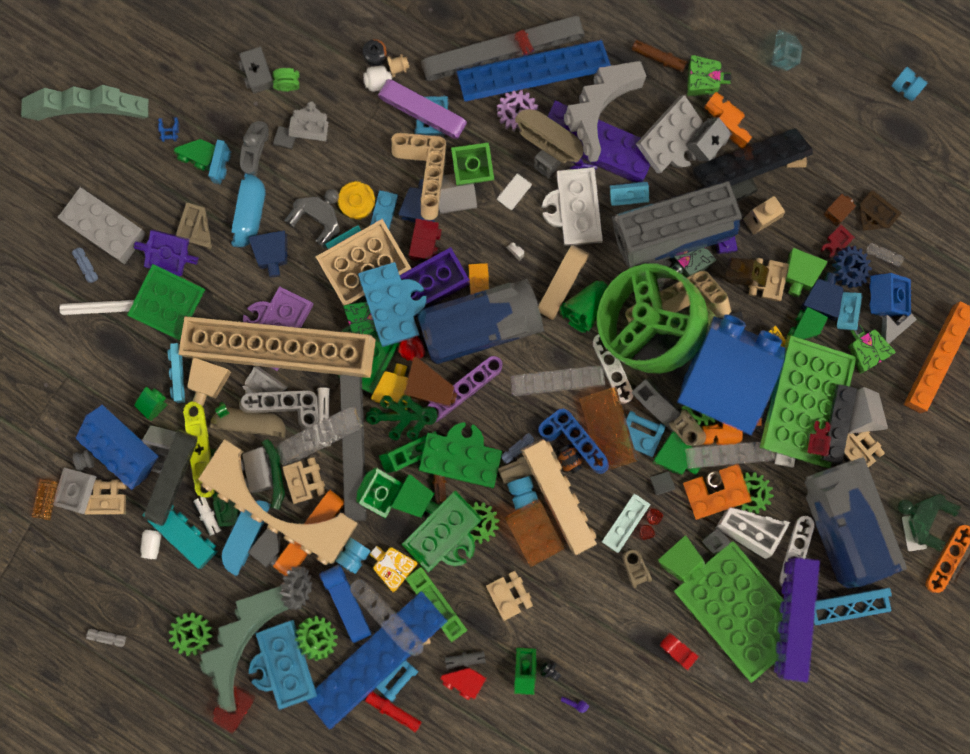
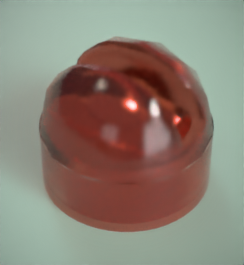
M651 508L646 519L649 524L658 525L664 515L658 509Z
M643 525L640 528L639 535L641 540H647L656 536L652 526Z

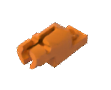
M715 92L704 108L715 118L719 117L732 133L729 139L739 147L744 148L752 138L748 131L738 127V124L745 115L729 101L722 103L723 96Z
M762 418L759 419L756 427L762 426ZM721 421L720 426L714 424L701 427L706 434V440L703 444L711 445L714 438L717 445H735L742 441L741 430Z

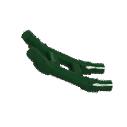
M267 439L262 442V445L268 454L271 469L273 495L270 507L280 510L285 497L280 467L281 459L278 450Z

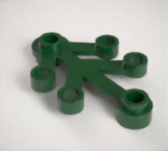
M388 395L382 397L380 405L385 409L391 408L397 413H382L379 408L371 407L366 414V420L371 425L378 424L380 421H400L389 432V437L393 440L400 438L402 431L411 420H419L407 432V437L411 440L418 438L421 429L426 424L432 425L437 420V411L433 407L425 406L422 408L412 401L408 395H402L398 403ZM409 407L415 412H409L405 408Z

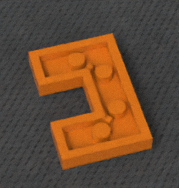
M739 464L719 470L725 487L724 490L709 495L703 477L683 483L696 520L752 501Z

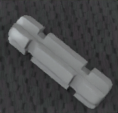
M89 629L86 636L88 640H97V642L111 645L115 644V646L123 647L126 641L125 636H116V634L104 631L98 632L95 629Z

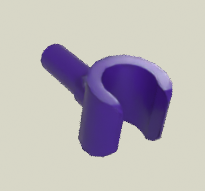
M581 158L575 163L576 166L570 167V170L580 168L597 169V165L583 163Z
M565 697L561 699V702L572 706L581 713H585L589 708V705L582 699L578 704Z

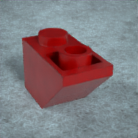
M468 667L443 674L440 679L443 680L442 685L451 690L453 688L460 691L459 695L469 700L470 698H476L486 677Z

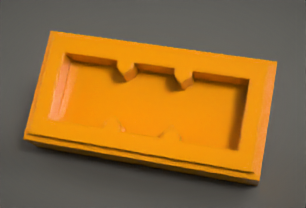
M488 263L469 264L470 294L489 289Z

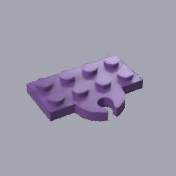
M279 286L271 303L264 301L256 302L247 308L252 313L258 312L257 320L251 321L248 316L244 315L243 322L301 328L314 304Z

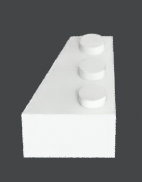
M729 508L724 512L716 528L767 559L774 553L790 522Z

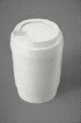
M144 530L141 542V558L157 559L161 540L159 531Z

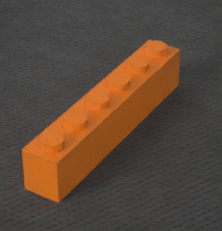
M961 301L953 305L903 405L920 414L928 410L970 326L969 305Z

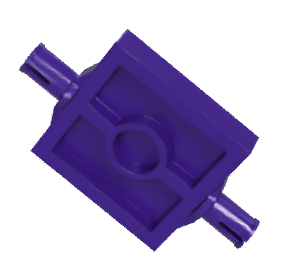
M154 229L150 231L149 240L146 244L138 241L134 244L136 245L134 249L145 251L144 267L151 268L152 264L177 276L183 275L186 262L197 265V260H199V257L188 255V238Z

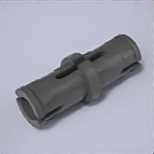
M484 650L468 654L462 652V655L445 657L447 669L462 666L468 668V665L486 663Z

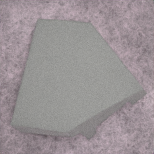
M312 101L307 103V107L301 110H294L290 120L289 136L326 141L328 129L327 115L322 114L316 109V105Z
M258 366L253 368L243 386L246 394L285 392L288 388ZM259 398L257 402L252 403L248 399V407H251L252 404L259 403ZM264 398L266 406L273 405V401L270 398Z

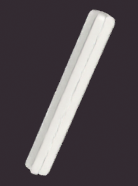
M134 300L61 304L60 313L62 315L124 312L130 310Z

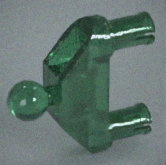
M940 493L916 503L914 507L909 500H901L898 504V510L904 515L911 514L908 523L915 543L919 545L925 544L940 552L943 549L941 545H944L945 541L931 535L929 532L939 510L956 517L959 513L957 510H960L961 506L946 500L944 495Z

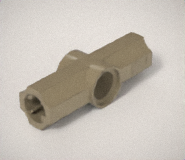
M553 450V452H551V454H552L553 458L556 459L557 457H556V454H555V452H554V450ZM524 456L517 459L516 462L498 469L504 484L521 477L525 478L533 475Z

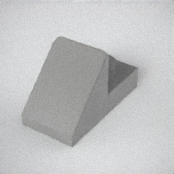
M910 314L907 317L903 315L894 322L886 315L882 318L881 336L889 344L917 319L913 314Z

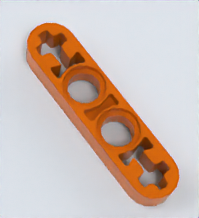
M960 525L953 531L926 580V587L930 592L940 593L946 588L970 544V526ZM966 529V534L968 536L963 537L960 541L961 543L954 541L955 539L960 540L962 536L960 530L962 531ZM952 545H956L959 548L957 556H953L950 553ZM944 561L950 565V570L947 573L942 572L940 569V565ZM939 575L945 576V579L940 578L938 581L940 587L933 588L934 584L932 583V580L936 581L939 578Z

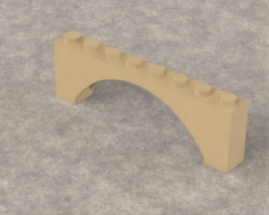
M224 440L198 480L203 482L201 486L210 492L212 489L219 492L218 497L226 502L229 499L235 502V508L243 513L245 510L252 513L251 518L257 522L265 521L269 524L267 528L273 532L278 533L280 531L284 533V539L292 544L295 541L302 545L300 549L306 553L311 554V552H314L318 555L317 559L325 565L328 562L333 564L358 523L342 513L334 519L307 525L287 523L271 516L256 503L246 486L241 467L243 451Z

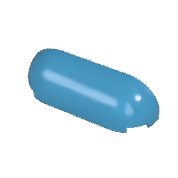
M246 173L245 180H242L240 184L233 220L232 233H234V237L231 242L233 247H244L251 244L249 237L258 234L265 199V187L258 177Z
M256 501L264 511L268 512L270 509L269 503ZM247 510L244 513L241 511L222 552V561L225 568L236 576L239 574L241 567L245 565L249 557L248 551L255 544L265 523L263 520L259 523L251 518L252 513Z

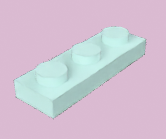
M633 494L602 543L619 553L650 504L636 494Z

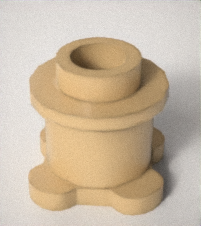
M400 54V57L390 59V56L387 57L392 77H395V73L407 72L406 69L409 68L407 57L403 58L402 54Z

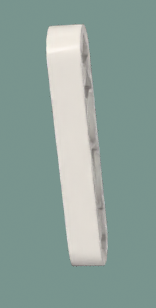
M598 334L593 339V347L618 402L622 404L629 403L633 398V390L619 359L615 357L612 365L605 364L604 357L612 354L609 351L604 352L602 355L600 354V352H603V348L601 345L596 344L599 341L598 338H600ZM614 372H619L622 375V380L618 383L614 382L611 378ZM625 382L626 386H623L625 392H629L627 400L624 397L620 398L619 395L622 391L620 388L616 390L615 386H620Z
M802 516L796 520L784 563L793 556L801 559L806 558L814 529L812 518ZM807 520L806 523L809 525V528H805L803 534H807V537L797 535V531L802 532L803 528L800 522ZM801 538L804 540V547L802 549L795 547V539ZM784 564L779 578L781 586L783 582H786L784 581V578H786Z

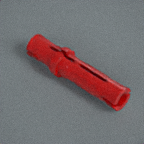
M373 691L369 693L365 700L366 703L378 709L379 713L390 716L414 732L417 731L422 722L390 703L389 699H384Z

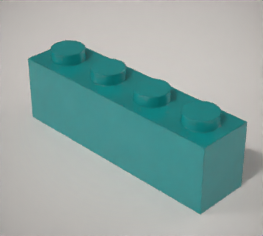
M171 508L163 526L148 521L198 569H202L217 553L214 549L216 545L208 538L205 540L200 535L202 532L195 525L191 527L186 522L188 518L181 512L176 513Z

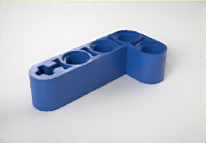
M559 409L540 424L539 433L545 441H553L561 434H564L595 473L603 474L608 470L609 463L606 456L568 410ZM561 416H568L567 422H559V418ZM547 427L553 428V432L550 435L544 434V430ZM579 430L580 435L577 438H573L570 436L572 431ZM585 445L592 446L590 452L585 453L582 451ZM595 455L603 463L602 467L596 464L593 458Z
M337 565L320 573L321 579L333 598L352 642L355 643L372 635L341 566Z

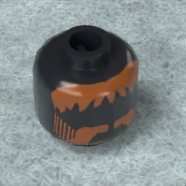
M372 39L363 46V57L368 65L376 67L384 64L387 59V50L383 42Z
M569 444L557 451L558 455L556 457L563 472L571 471L574 474L582 469L581 464L584 463V458L574 446L571 447Z

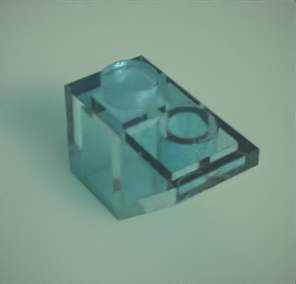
M781 30L777 31L772 65L788 71L800 64L803 46L795 35Z

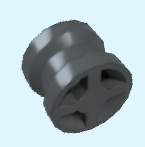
M88 449L82 453H73V461L77 471H82L86 467H94V458Z

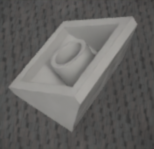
M455 174L443 175L439 204L440 214L477 208L474 183L457 186Z
M865 387L858 389L849 434L886 430L888 426L879 393Z

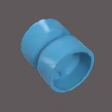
M906 67L891 87L898 92L903 91L904 97L912 102L928 82L920 76L915 77V72Z
M531 476L507 484L509 492L515 495L512 499L515 510L539 502L537 493L531 490L534 487Z
M350 537L344 546L345 551H341L335 561L356 574L362 566L360 561L365 560L371 551Z

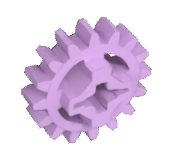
M520 90L519 94L513 91L511 96L506 93V99H500L501 104L497 106V109L500 111L497 112V115L502 117L500 119L501 124L506 122V129L512 126V131L519 128L518 123H515V118L518 113H515L516 108L520 109L519 112L526 109L537 110L538 106L534 104L535 99H529V93L524 96L522 90Z

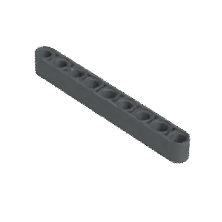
M574 16L423 59L421 64L426 80L432 81L457 74L459 70L492 64L575 41L584 37L585 34L580 18Z
M340 375L345 516L353 521H366L367 508L356 502L357 490L365 477L362 377Z

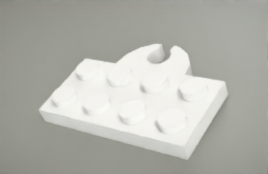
M584 168L557 171L558 190L549 193L542 204V208L554 205L557 211L554 214L543 213L544 219L554 227L563 228L564 246L602 243L595 169Z

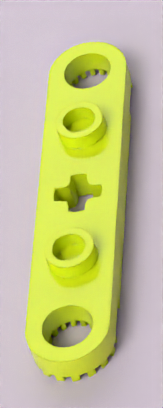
M189 402L185 405L183 411L186 432L198 437L195 449L198 448L199 444L201 447H204L200 455L194 449L190 459L195 492L200 497L208 498L215 493V490L212 489L211 492L203 493L201 491V484L203 482L198 480L211 460L205 413L201 404ZM193 406H196L199 411L195 417H191L189 414V410Z

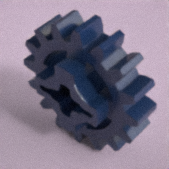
M856 246L842 248V250L838 251V256L833 258L836 263L832 264L836 268L833 274H838L836 280H842V286L847 285L848 288L859 287L866 283V278L871 276L868 271L872 270L871 267H868L871 261L866 260L867 253L862 254V249H857Z

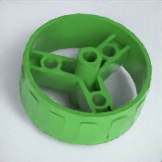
M642 264L622 272L607 287L599 303L597 327L604 346L615 358L639 371L665 373L683 366L700 349L708 328V310L698 288L682 274L667 266ZM671 278L682 282L690 301V316L663 310L657 279ZM634 291L637 303L632 311L634 320L617 336L619 312L625 300ZM656 333L659 335L670 334L682 337L671 350L662 356L646 361L631 360Z

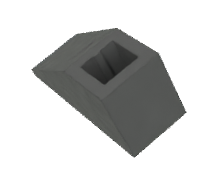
M647 377L632 393L655 417L673 432L669 423L677 419L681 412Z

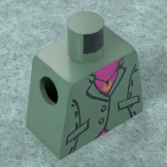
M705 247L671 258L674 263L671 268L680 274L683 273L687 278L709 268L715 263L716 259Z

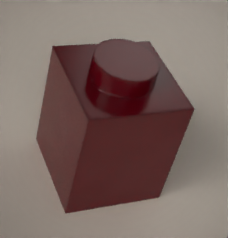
M416 218L413 237L435 241L436 244V241L440 240L442 229H439V223Z
M413 237L409 258L425 262L438 254V247H435V241Z

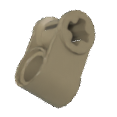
M682 410L681 415L669 423L673 431L680 436L686 445L698 446L702 445L706 440L705 432L686 410ZM694 432L696 433V436H697L695 442H694L693 439H692V434H693Z
M631 549L625 551L622 560L633 588H636L637 585L643 582H651L650 573L644 564L641 554ZM630 553H634L637 557L636 562L633 564L627 561V556Z

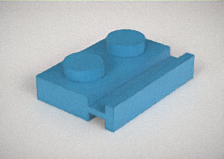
M221 140L216 142L208 175L213 183L220 185L222 179H225L226 161H229L231 151L225 144V141Z

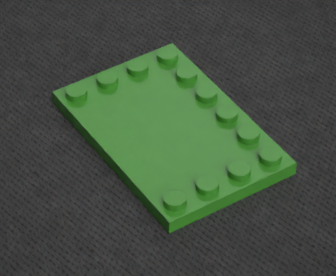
M790 335L786 338L784 362L775 383L760 448L824 468H830L831 462L821 460V455L807 453L810 434H816L817 432L814 428L816 421L820 422V429H824L826 422H829L836 385L840 384L850 387L857 357Z
M731 541L727 547L705 563L706 566L701 571L707 578L702 584L698 585L691 579L687 584L682 583L678 586L674 593L749 682L752 683L778 660L779 653H776L777 641H780L781 634L778 633L779 621H782L780 603L784 600L736 543Z

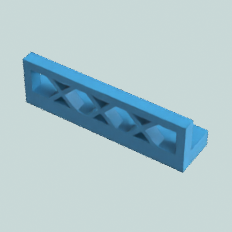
M882 588L817 600L814 625L890 612L891 607L888 596H892L890 588ZM883 598L885 608L877 609L872 604L875 599ZM862 601L867 607L863 612L859 613L853 607L857 602ZM844 605L848 608L844 616L834 613L837 606ZM825 609L829 614L825 619L818 620L816 610Z

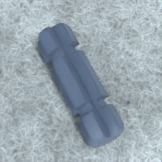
M76 248L72 251L75 259L77 258V263L83 274H85L87 282H95L98 276L93 272L94 269L88 258L85 257V252L82 248Z
M528 433L522 440L515 443L508 452L506 451L501 455L502 460L506 464L511 462L513 457L521 453L520 449L534 442L532 435Z

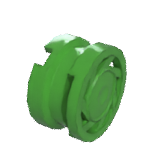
M280 68L273 71V78L275 79L273 81L274 89L294 91L299 88V81L297 80L299 78V71L296 70L294 72V69Z

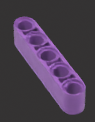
M387 79L378 94L381 100L453 139L459 138L467 124L462 117L393 80Z
M496 356L489 357L454 384V392L457 393L455 404H452L450 408L430 403L428 406L439 411L436 422L440 421L495 378L502 370L501 359ZM495 361L499 364V368L493 371L489 369L488 365L490 362ZM480 373L484 376V380L476 382L473 379L474 375ZM461 385H466L469 387V392L461 394L458 389Z

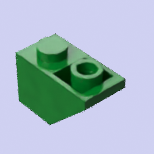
M199 139L174 149L175 154L178 156L177 159L187 164L189 161L195 164L194 167L201 171H205V169L210 171L215 145Z
M809 307L803 311L800 310L795 319L798 322L795 328L791 327L787 336L791 335L803 340L815 338L821 333L828 317Z
M146 387L134 406L148 420L152 421L168 404L164 401L167 398L159 390Z

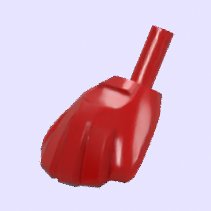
M419 336L401 341L398 345V352L408 361H413L414 357L420 359L425 356V346Z

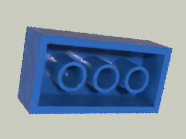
M103 405L85 417L76 436V439L82 446L86 447L96 459L100 460L109 471L113 472L131 490L147 479L159 457Z

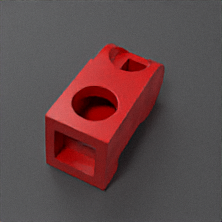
M671 633L659 644L686 670L699 657Z

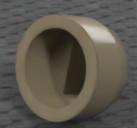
M710 471L706 474L705 479L709 486L717 487L722 483L719 472Z

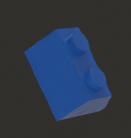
M893 273L871 276L869 284L871 291V314L897 317L909 316L911 314V279Z

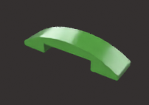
M422 567L405 578L417 595L422 591L446 618L447 622L441 628L451 642L467 631Z

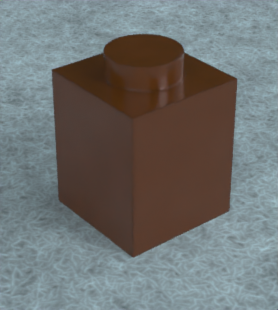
M841 194L823 215L834 225L838 226L856 205L849 196Z

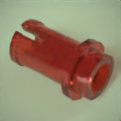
M521 30L515 34L516 38L514 40L518 42L525 56L529 54L526 46L530 53L534 51V48L527 36L528 32Z

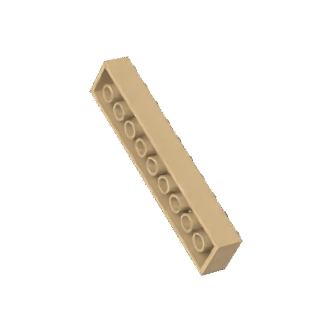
M185 317L179 355L187 359H193L194 357L206 361L370 378L376 340L372 336L364 334Z

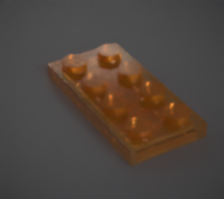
M613 387L579 398L590 438L606 456L609 463L608 470L638 462L617 388ZM597 459L598 465L602 467L603 463Z

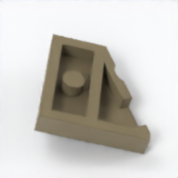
M186 202L176 235L188 238L190 244L211 249L212 244L206 209Z

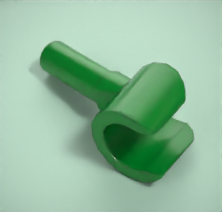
M220 402L219 407L215 408L220 419L230 414L223 402Z

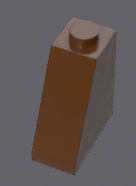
M414 357L404 395H408L412 399L450 408L451 403L455 404L457 393L454 392V386L419 358Z

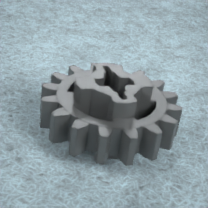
M293 566L291 570H287V576L283 577L285 581L281 583L282 591L280 594H283L281 601L289 609H301L302 605H306L305 600H309L308 593L312 591V582L309 581L311 575L308 574L309 570L305 569V567Z

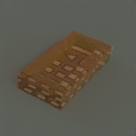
M39 479L32 517L45 520L51 519L58 482Z

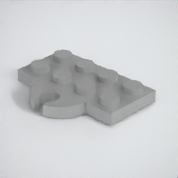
M682 95L676 99L636 145L656 173H662L669 164L677 168L688 167L691 164L685 160L684 152L687 153L690 161L696 160V157L686 144L704 123L686 96Z

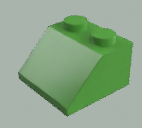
M489 143L451 148L457 186L494 180Z

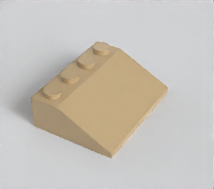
M383 219L316 256L343 306L355 304L365 298L358 273L394 262L396 263L399 275L411 269Z

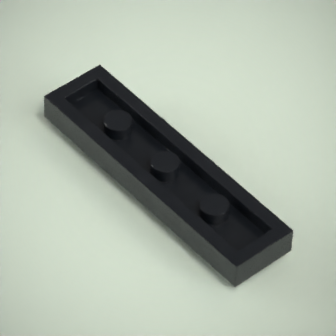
M840 384L836 385L829 418L831 428L826 433V436L831 437L829 455L822 456L821 460L836 464H842L857 388Z

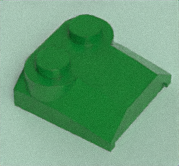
M374 468L365 475L358 488L356 502L386 518L404 484L383 471Z

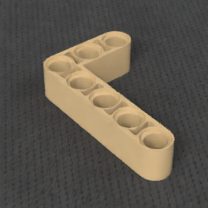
M397 133L392 137V154L394 157L426 161L421 196V216L427 220L435 219L438 216L446 158V141L439 136Z
M699 271L687 277L698 288L707 307L715 316L724 317V315L730 314L731 307L726 292L709 273ZM681 281L660 292L663 310L676 313L690 305L688 293ZM634 306L625 312L628 324L634 320L632 315Z

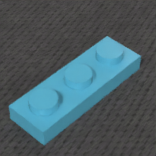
M174 343L170 344L171 349H168V359L172 364V368H169L170 380H173V387H170V395L172 399L174 398L175 402L185 403L183 357L179 355L180 344Z

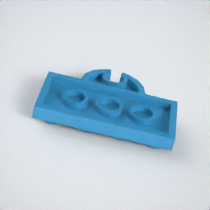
M395 262L358 273L381 346L385 347L419 336L413 317L419 315L424 309L426 296H422L420 300L414 301L410 295L415 291L422 292L424 288L416 281L410 279L401 280Z
M288 621L256 633L261 653L254 657L249 667V674L256 673L258 669L263 671L264 676L261 680L254 679L251 682L259 690L273 691L279 710L317 697L305 656L301 655L303 650L302 648L297 649L300 643L295 641L298 638V634L295 633L294 621Z

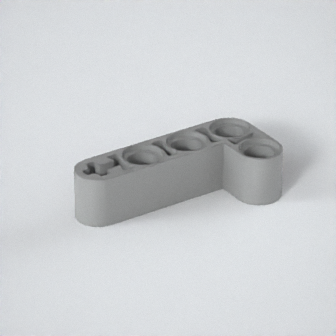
M312 391L248 393L239 402V407L244 413L297 411L298 424L303 429H311L318 422L317 397ZM304 396L311 399L310 405L303 403L302 398ZM284 397H289L292 400L291 406L284 404ZM259 398V403L252 404L251 407L245 404L248 399L252 403L257 402ZM264 398H270L273 401V406L267 407L264 404ZM305 415L311 416L312 424L304 422Z

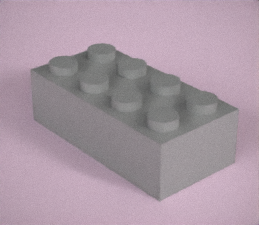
M81 187L58 216L64 224L124 265L136 250L134 249V246H136L134 245L135 242H141L147 235L141 228Z

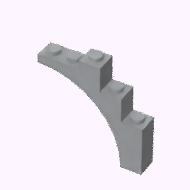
M640 61L598 68L597 74L594 77L595 85L583 87L582 93L579 96L580 104L568 105L566 114H564V122L569 126L570 132L577 131L578 138L583 143L584 153L588 156L590 162L597 161L601 152L597 131L600 113L616 97L628 91L642 88L646 74Z

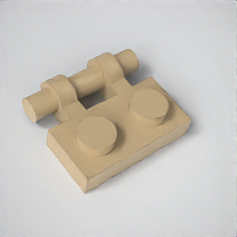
M756 258V261L763 264V259ZM769 260L766 287L748 286L750 288L749 295L756 296L757 290H762L761 298L780 302L789 264Z
M869 431L860 432L857 436L848 432L844 456L849 462L864 457L867 466L870 467L876 462L872 454L875 452L880 458L885 452L880 448V443L878 441L875 442L869 435ZM862 439L869 445L868 449L860 442Z
M315 457L307 459L309 467L306 468L303 467L302 461L283 467L294 504L313 499L312 490H317L318 496L326 494L324 490L325 483L321 480L319 474L320 467L319 464H316ZM309 473L312 474L314 483L310 485L306 477V474Z
M112 479V481L95 480L93 495H90L85 514H126V495H118L119 489H126L127 485L118 479ZM111 489V495H101V490Z
M516 571L508 574L512 580L511 582L506 583L502 577L486 586L504 621L521 612L518 604L523 602L526 609L533 606L530 600L531 596L529 592L525 591L522 585L523 581L521 577H518ZM513 587L516 588L520 596L517 599H514L510 591Z

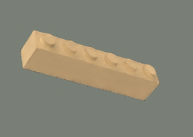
M540 439L520 449L572 553L577 555L596 545L594 540L597 538L592 528H588L586 521H588L587 516L583 510H579L577 506L579 504L578 498L574 493L571 494L568 488L571 486L566 476H562L560 472L562 467L558 459L553 458L551 454L553 449L550 443Z

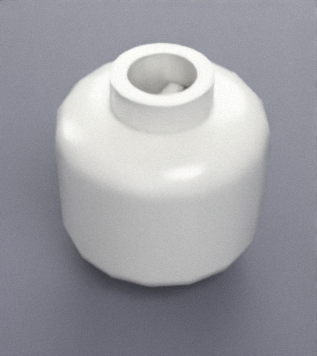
M384 66L369 67L366 73H364L365 87H368L370 91H381L386 80H392L390 71L387 72Z

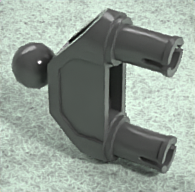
M256 121L252 123L243 137L240 166L245 173L254 176L258 175L257 171L259 172L258 166L265 141L269 139V128L265 122Z
M329 189L325 192L324 201L319 197L295 200L293 203L294 208L284 220L290 226L295 227L301 216L307 214L319 222L325 229L315 242L318 245H322L321 247L323 248L326 247L325 244L331 240L333 235L336 236L340 232L334 208L330 205L336 203L339 199V194L334 189Z

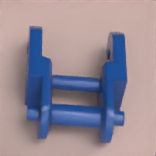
M175 117L176 123H174L173 128L166 129L163 128L162 118H159V132L162 142H165V139L176 141V138H178L176 133H179L178 118ZM165 131H173V135H165Z

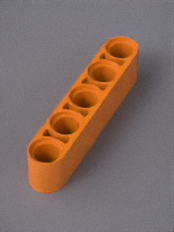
M329 490L304 524H316L334 519L344 506V499ZM295 541L294 544L290 542L273 567L284 576H287V570H291L293 566H300L308 553L300 549L302 545Z

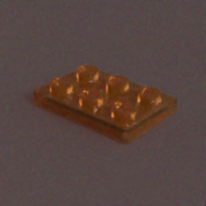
M539 499L504 517L530 567L565 549Z

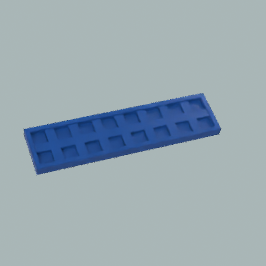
M599 40L457 71V76L465 102L595 74L598 68L611 66L603 42Z
M421 591L315 689L317 697L306 701L327 728H333L447 622L446 618Z

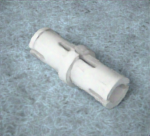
M200 497L203 505H201L199 499L194 500L193 502L201 515L199 518L201 521L203 520L209 536L215 534L211 526H213L216 533L220 532L221 529L213 516L215 513L211 511L206 498Z

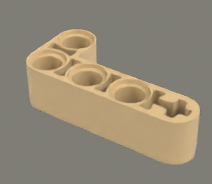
M574 245L569 248L538 306L540 314L554 320L577 275L588 259L589 253Z

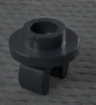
M553 660L546 661L540 668L541 677L547 678L551 676L557 681L561 674L555 670L556 662Z

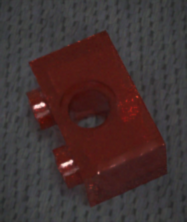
M235 685L234 700L237 712H228L218 704L212 714L215 716L212 721L230 733H234L256 697Z

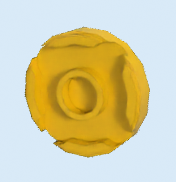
M355 181L342 187L339 193L338 204L345 216L351 219H362L371 214L376 200L370 186Z

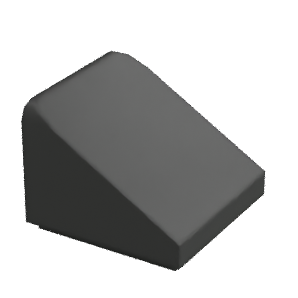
M669 472L650 477L656 496L676 489Z

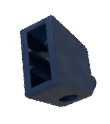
M420 179L418 188L410 187L399 212L400 220L415 223L416 218L427 220L421 216V196L424 179Z
M279 231L249 237L259 267L261 269L268 268L270 278L280 276L279 266L287 264L286 232Z
M828 272L824 281L817 279L800 309L804 310L809 307L832 321L839 318L843 288L835 285L838 275Z

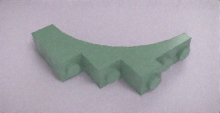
M101 85L93 90L73 86L63 92L43 88L22 98L21 117L39 121L64 114L106 113L145 119L148 117V99L122 93L120 89Z
M281 586L237 601L235 613L240 621L218 628L220 632L218 641L220 646L223 647L201 654L202 661L200 666L202 672L213 677V684L220 694L218 696L219 705L228 712L236 710L234 676L244 647L252 635L264 623L277 614L289 609L281 601L283 594H280L282 591Z

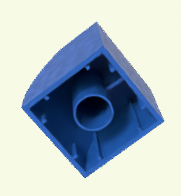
M724 315L723 319L713 316L707 329L706 337L700 349L694 355L685 374L678 402L752 435L784 362L785 348L780 346L782 340L770 332L761 331L758 336L744 330L746 324L737 317Z

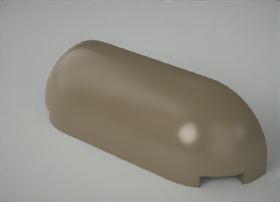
M526 109L519 112L516 116L515 123H518L521 129L520 134L558 161L576 163L582 157L584 150L581 141L574 134L541 112Z
M226 408L230 414L220 419L217 413H215L209 425L211 429L283 438L286 435V428L282 419L269 412L244 413L241 409Z

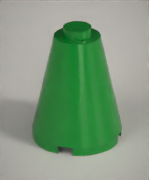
M594 281L563 303L559 308L563 319L567 317L570 320L568 324L577 331L585 333L588 330L589 332L597 319L599 303L608 285L603 281Z

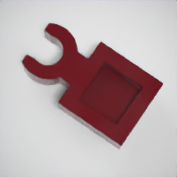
M840 225L827 238L830 243L825 244L820 251L823 252L825 249H829L831 253L827 258L830 259L835 255L836 249L838 251L842 250L855 237Z
M816 421L814 428L817 432L816 434H810L807 453L828 456L831 437L826 436V433L830 431L831 425L829 422H826L825 428L820 429V422Z

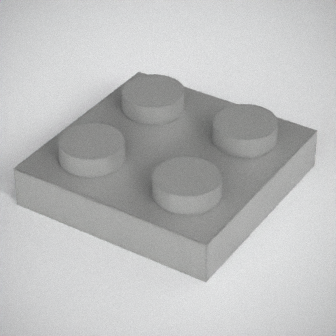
M64 468L52 504L85 514L96 476Z

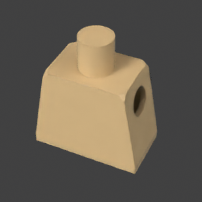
M774 196L751 210L743 220L754 235L783 217L785 211Z
M193 357L188 381V389L196 392L192 402H197L203 406L207 396L216 399L231 371Z

